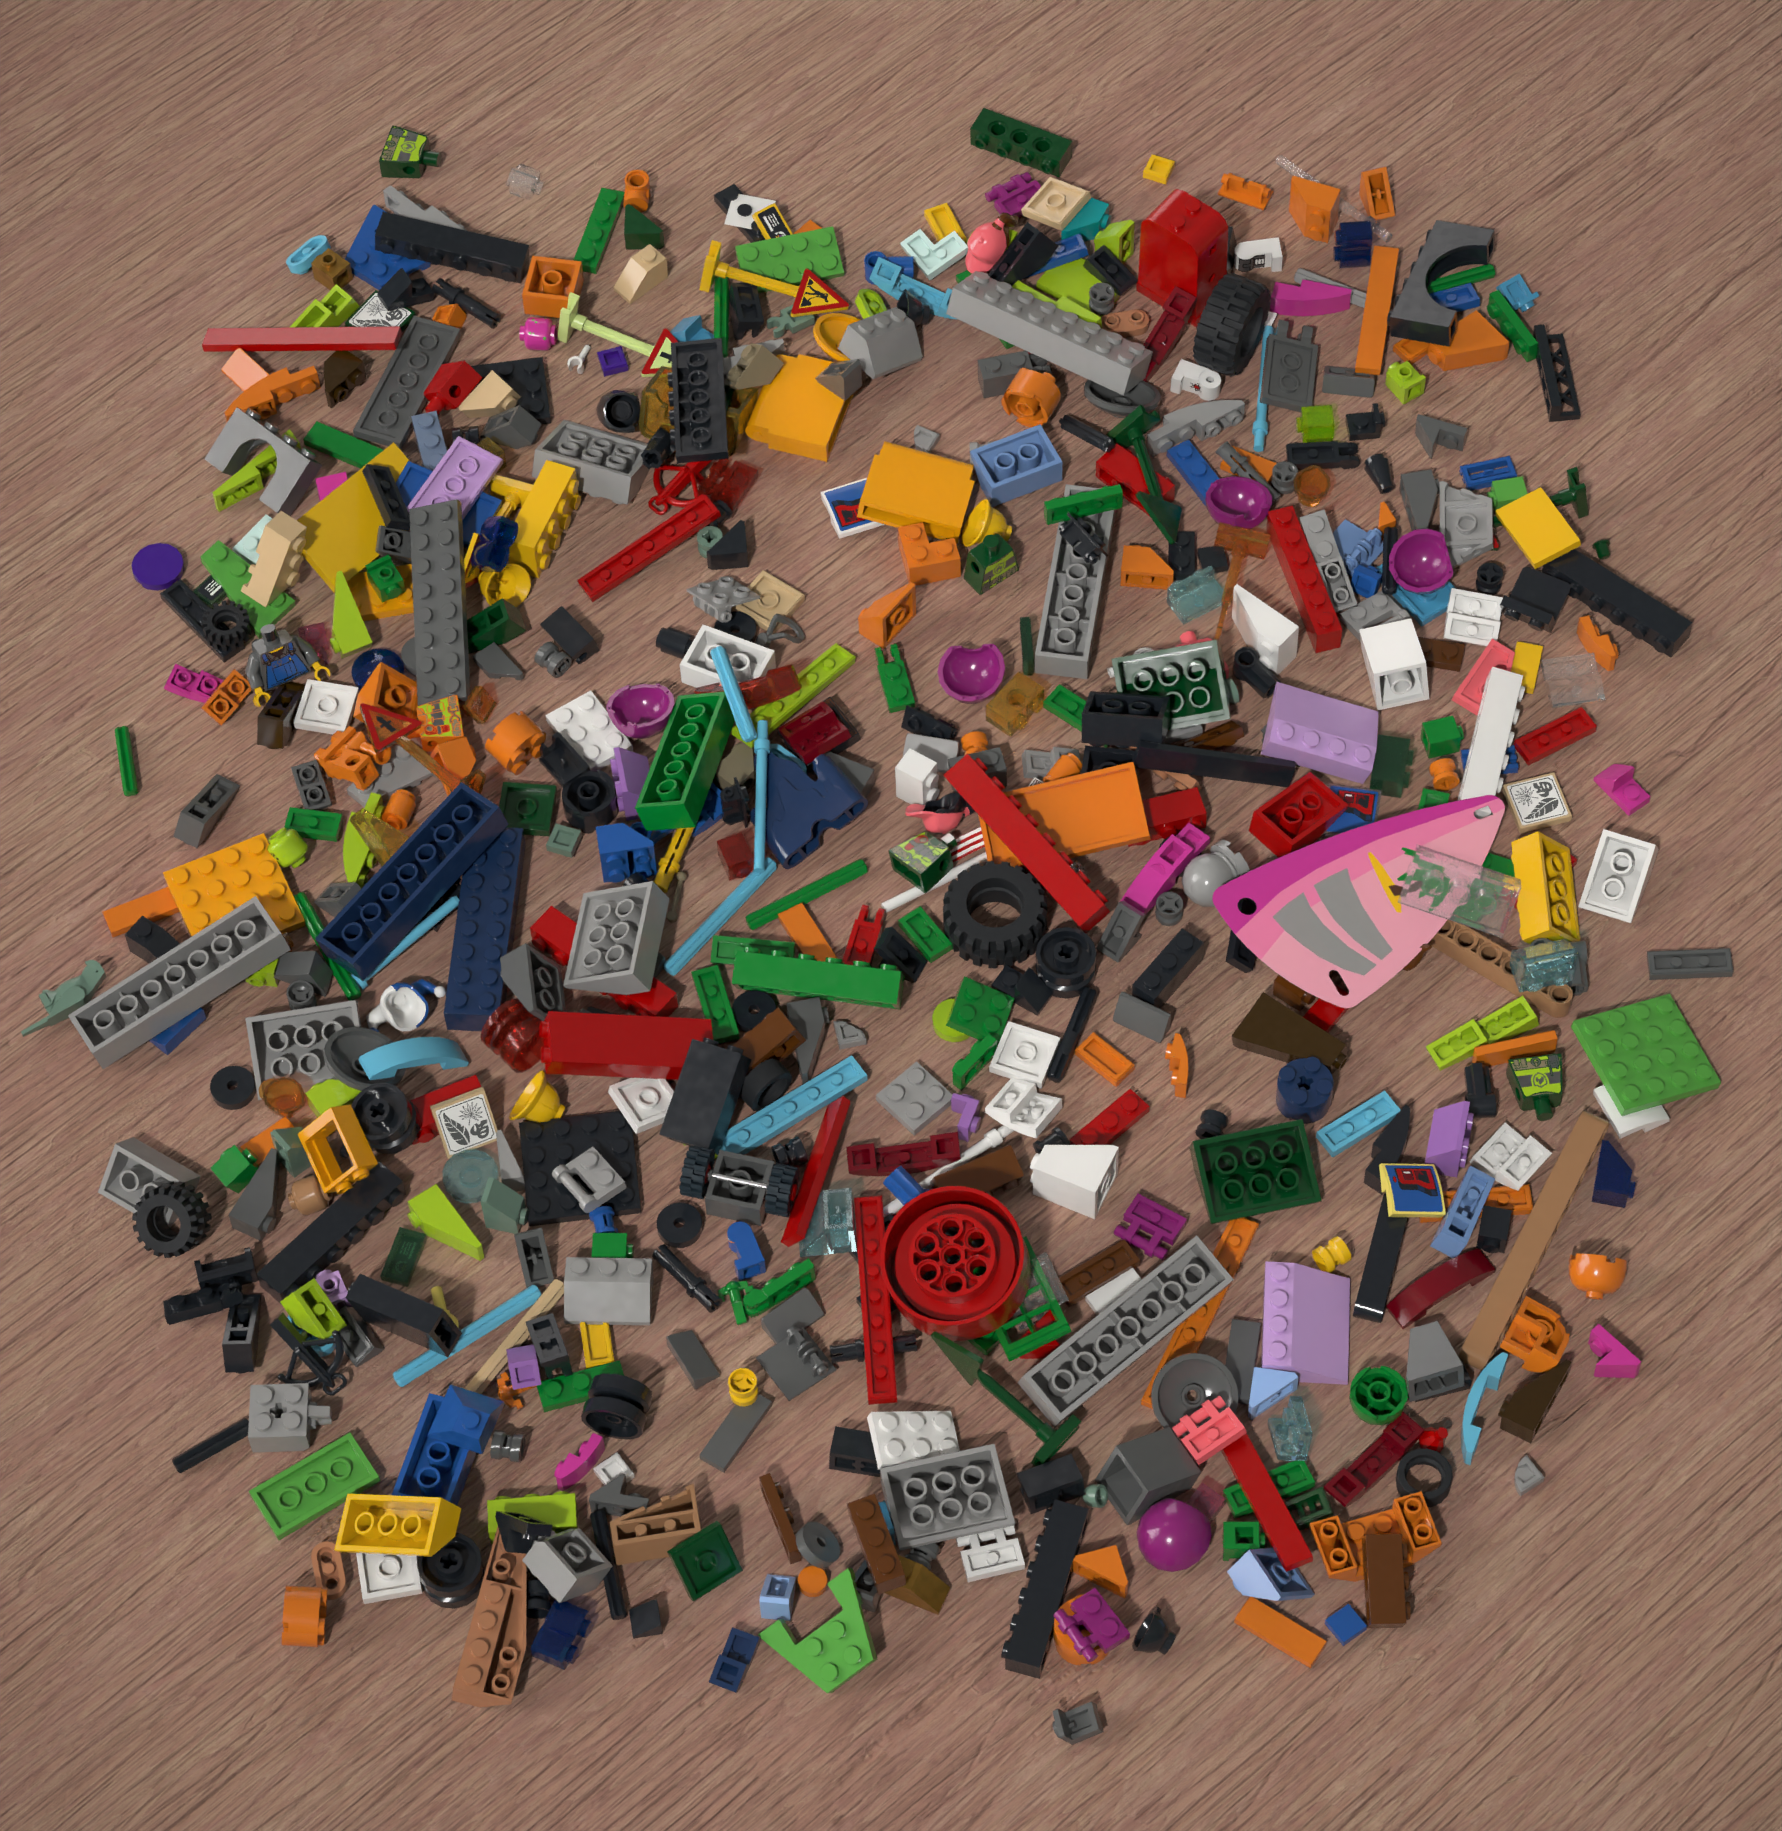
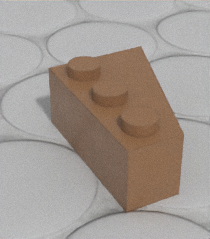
M694 1483L686 1486V1490L672 1497L666 1495L660 1498L661 1502L646 1509L642 1506L610 1521L616 1565L669 1557L667 1551L701 1531Z

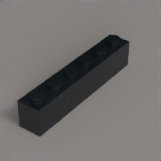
M382 212L375 233V250L385 254L399 255L408 259H416L434 265L455 268L460 271H469L482 276L503 279L507 282L521 283L528 263L529 245L387 212Z
M1575 549L1543 565V573L1570 584V597L1580 600L1588 605L1592 611L1604 615L1613 624L1623 627L1631 632L1634 637L1647 642L1660 653L1672 657L1690 637L1692 627L1690 620Z
M380 1161L369 1171L370 1175L352 1185V1189H348L257 1273L260 1286L279 1303L313 1278L316 1279V1275L326 1269L331 1263H336L351 1244L358 1243L363 1237L364 1232L372 1225H377L390 1208L396 1207L402 1202L406 1195L403 1181Z
M1054 1500L1052 1509H1046L1043 1519V1526H1046L1044 1535H1038L1034 1552H1038L1036 1561H1030L1027 1569L1026 1578L1030 1579L1028 1587H1022L1018 1599V1604L1022 1606L1019 1615L1014 1613L1011 1620L1010 1631L1013 1632L1011 1641L1005 1640L1001 1658H1005V1670L1040 1679L1054 1634L1055 1617L1053 1615L1063 1605L1073 1573V1559L1079 1553L1089 1521V1508Z

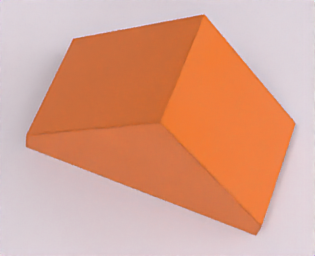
M1387 167L1361 172L1359 196L1369 220L1376 221L1395 216Z
M1116 1545L1075 1556L1073 1559L1074 1573L1124 1599L1128 1594V1580Z

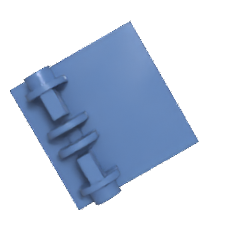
M1345 519L1333 532L1346 572L1351 577L1353 576L1354 569L1359 564L1368 568L1383 552L1382 532L1377 528L1366 532Z

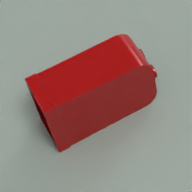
M1180 189L1173 190L1141 223L1139 272L1136 291L1162 307L1175 286L1195 296L1197 302L1188 323L1197 328L1212 290L1217 286L1218 281L1227 274L1228 224L1224 217L1218 211Z

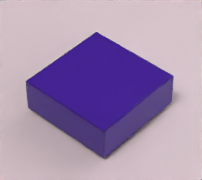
M622 346L597 352L604 377L629 371Z

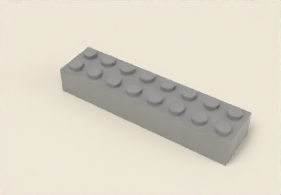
M975 271L953 287L946 312L949 316L1123 396L1145 379L1153 353L1140 343H1133L1124 339L1118 333L1106 331L1096 323L1087 322L1078 318L1074 313L1060 310L1050 302L1038 300L1032 294L1014 289L1006 282L992 279L984 272Z
M1066 484L1064 497L1101 488ZM1117 509L1081 517L1090 527L1086 532L1091 537L1096 534L1106 544L1102 549L1108 555ZM1068 520L1059 522L1035 651V673L1087 679L1109 556L1106 557L1101 553L1098 555L1099 560L1095 564L1086 563L1075 550L1081 541L1072 547L1060 535L1059 526L1064 522L1068 523L1070 521Z
M255 896L72 1012L68 1017L102 1069H105L291 949Z
M1196 1235L1023 1375L1018 1384L1055 1428L1228 1287L1234 1279Z

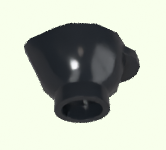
M906 289L903 290L898 300L897 308L905 312L906 316L914 322L915 328L919 324L926 325L930 317L929 305L922 304L921 300Z
M1154 1607L1144 1619L1133 1640L1132 1647L1134 1651L1147 1653L1159 1651L1165 1655L1171 1648L1176 1634L1170 1631L1167 1621L1160 1614L1161 1608Z

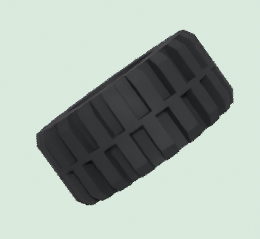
M1235 273L1226 274L1218 281L1217 286L1214 287L1211 296H1209L1206 302L1205 309H1203L1194 338L1193 357L1199 365L1230 377L1240 374L1243 368H1246L1260 342V337L1263 334L1265 322L1268 318L1271 294L1266 285Z
M989 861L983 866H980L979 863L970 866V871L963 870L957 875L958 881L956 879L951 881L943 899L944 933L953 944V951H959V956L965 961L973 960V965L982 967V964H986L988 968L997 969V965L1011 967L1015 961L1021 963L1027 960V954L1033 955L1036 952L1038 942L1047 930V897L1044 896V889L1040 883H1037V879L1033 874H1025L1024 868L1018 865L1015 868L1011 867L1008 862L1002 861L1001 864H994V861ZM991 902L1008 904L1020 913V916L1014 922L1003 927L984 926L976 922L970 915L979 906Z

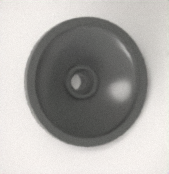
M1088 380L1084 385V395L1089 402L1101 411L1117 418L1127 417L1140 405L1144 406L1145 411L1148 413L1160 403L1161 396L1159 391L1145 381H1141L1124 396L1091 380Z
M349 1027L338 1030L329 1037L324 1048V1060L331 1073L343 1084L359 1091L377 1083H388L397 1086L406 1071V1068L397 1069L395 1077L369 1080L359 1062V1057L378 1047L393 1043L385 1035L371 1029Z
M1187 1353L1173 1358L1158 1372L1152 1386L1151 1403L1159 1423L1163 1428L1170 1427L1172 1430V1427L1180 1422V1418L1186 1414L1190 1416L1202 1408V1403L1207 1400L1212 1401L1219 1395L1226 1405L1219 1409L1218 1412L1220 1413L1230 1407L1235 1414L1238 1405V1389L1232 1373L1218 1359L1201 1353ZM1189 1390L1196 1392V1397L1193 1400L1187 1399L1186 1395ZM1208 1417L1197 1424V1428L1209 1421L1210 1418ZM1186 1432V1433H1184L1183 1435H1181V1436L1178 1437V1438H1181V1439H1182V1438H1184L1185 1436H1187L1189 1433Z

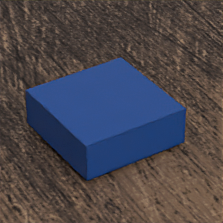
M1349 1604L1325 1620V1625L1342 1646L1367 1630V1625Z

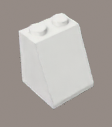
M1412 619L1360 629L1361 649L1377 711L1428 700L1429 688L1426 660Z
M1044 1145L1041 1153L1034 1155L1030 1165V1169L1033 1170L1030 1182L1033 1183V1195L1095 1219L1118 1175L1119 1147L1115 1145Z

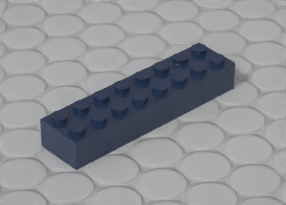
M461 782L315 938L325 956L361 981H364L508 826V822L500 807Z
M506 827L462 875L460 901L458 904L444 1007L447 1030L502 1032L508 986L501 977L500 958L513 949L526 848L523 828Z

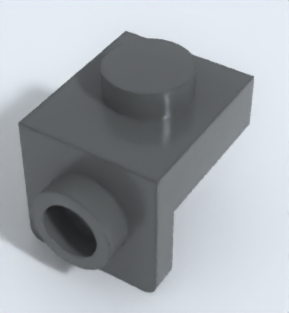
M1092 1701L1067 1712L1060 1709L1053 1711L1055 1721H1053L1052 1725L1058 1738L1071 1745L1104 1732L1097 1704Z

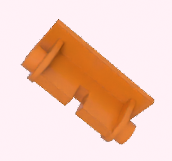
M1230 172L1229 174H1223L1221 179L1223 185L1218 192L1219 196L1261 210L1265 209L1273 194V191L1267 188L1266 184L1262 185L1250 180L1245 182L1244 178L1235 176Z

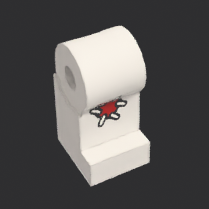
M1181 359L1171 378L1170 392L1180 395L1181 391L1185 390L1199 395L1203 400L1212 401L1220 394L1221 377L1215 371Z

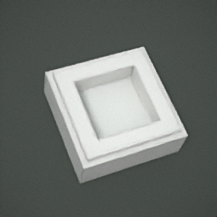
M615 1453L593 1468L594 1473L603 1485H606L622 1474H625L626 1482L634 1478V1473L618 1453Z

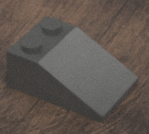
M526 943L500 958L503 981L531 1014L544 1021L548 1011L566 1012L560 965Z

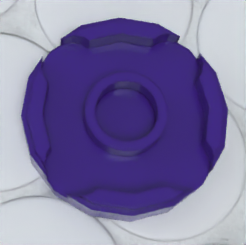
M163 543L151 544L139 550L134 556L131 565L134 579L142 584V587L156 591L169 588L177 579L179 581L185 569L182 555L177 548Z

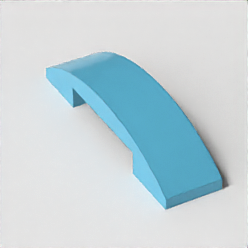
M878 257L869 279L880 289L899 300L903 290L906 289L920 299L922 304L929 305L930 314L956 319L946 314L952 289L947 288L946 293L899 273L902 267Z
M440 1037L405 1039L378 1047L359 1057V1062L369 1080L395 1077L397 1069L440 1063L442 1069L445 1070L466 1067L469 1063L457 1042Z
M1502 1352L1482 1370L1468 1395L1461 1427V1449L1465 1464L1471 1465L1480 1440L1482 1428L1474 1426L1473 1422L1485 1389L1487 1387L1495 1391L1498 1390L1507 1364V1353Z

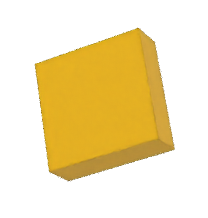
M1152 154L1143 171V178L1166 185L1175 168V161Z

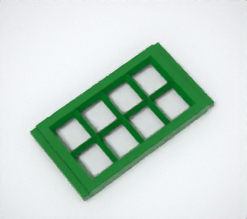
M1027 1236L1023 1237L1030 1257L1031 1273L1034 1274L1038 1285L1027 1290L1024 1299L1042 1291L1047 1304L1027 1312L1022 1302L1019 1307L1022 1316L1003 1324L995 1330L1009 1362L1072 1332ZM978 1266L973 1270V1275L980 1276L986 1272L987 1268ZM1051 1310L1056 1322L1036 1331L1031 1318ZM1026 1321L1031 1334L1012 1343L1006 1330Z

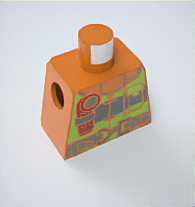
M452 695L418 706L416 708L417 717L422 724L404 734L405 740L421 737L423 751L433 752L437 744L463 738L464 731L458 695ZM411 723L403 724V728L410 725Z

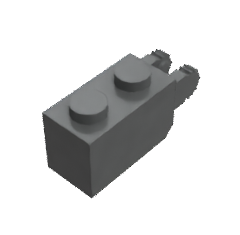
M1021 351L978 360V381L983 398L1004 395L1020 368L1050 374L1053 373L1049 365H1045L1048 362L1047 360L1034 354L1029 355L1028 351Z

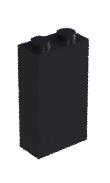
M704 1037L702 1042L694 1039L691 1041L659 1135L688 1146L694 1145L713 1149L714 1153L718 1155L751 1059L743 1055V1049L731 1045L724 1049L718 1047L719 1042Z
M359 1274L356 1281L350 1285L348 1294L345 1297L365 1322L446 1357H449L462 1335L460 1329L444 1309L362 1274Z

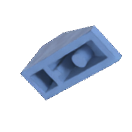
M1469 1166L1446 1211V1215L1443 1216L1430 1247L1451 1258H1455L1461 1253L1469 1241L1495 1178Z

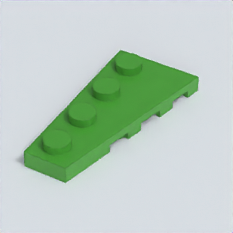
M218 540L200 556L202 564L214 580L221 585L227 593L229 600L234 601L236 607L238 604H241L243 610L246 608L250 624L259 639L262 638L260 629L263 626L277 624L296 606L295 600L284 591L267 607L262 606L241 592L243 585L247 584L252 577V574L248 572L250 564Z

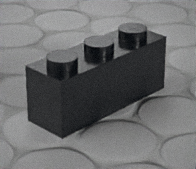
M1182 928L1132 984V996L1160 1009L1203 960L1204 942Z

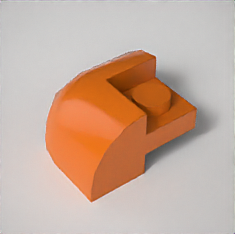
M1525 1296L1505 1333L1500 1348L1524 1360L1521 1368L1531 1372L1543 1373L1551 1370L1559 1363L1568 1344L1570 1334L1566 1333L1565 1327L1559 1321L1560 1315Z

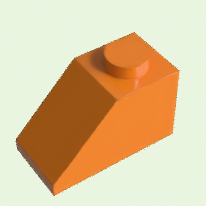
M1124 545L1120 586L1173 590L1174 571L1150 547Z
M466 737L437 744L430 755L447 796L461 782L466 784L476 762L475 750L472 745H469Z

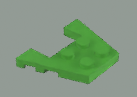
M847 1568L827 1583L843 1610L801 1642H797L784 1619L777 1620L758 1634L763 1641L826 1693L834 1692L877 1660L868 1622H865L861 1607L863 1604L861 1595L857 1592L854 1579H856L852 1568Z

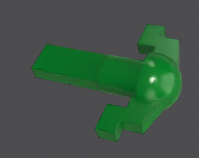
M730 1281L726 1286L718 1290V1297L722 1299V1302H725L724 1296L729 1295L737 1325L748 1322L740 1293L741 1290L745 1289V1292L748 1294L749 1291L754 1289V1286H749L747 1281Z

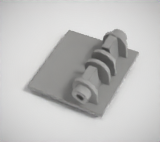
M728 576L720 577L718 580L709 583H699L697 586L687 589V592L693 595L694 605L710 616L715 617L721 623L731 620V607L760 599V596L748 587L743 586Z

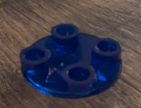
M383 648L371 649L362 653L352 666L351 673L355 686L361 690L376 666L381 662L404 675L402 659L395 652Z

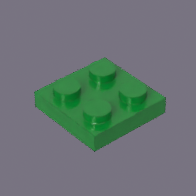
M964 976L959 985L946 1026L981 1041L990 1034L997 1039L998 1046L1015 998Z

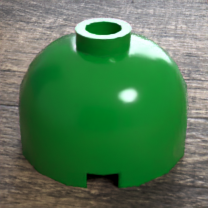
M1387 1366L1372 1369L1371 1367L1364 1368L1355 1375L1351 1382L1349 1400L1353 1412L1360 1420L1370 1425L1382 1426L1392 1423L1401 1416L1407 1405L1408 1391L1405 1379L1397 1371Z

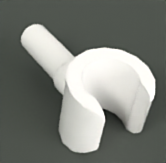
M589 345L584 346L579 356L569 358L567 363L569 371L575 365H579L577 367L578 374L584 372L583 362L590 350Z

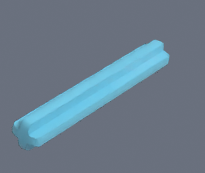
M718 646L711 650V657L743 741L751 742L757 738L756 730L726 649Z

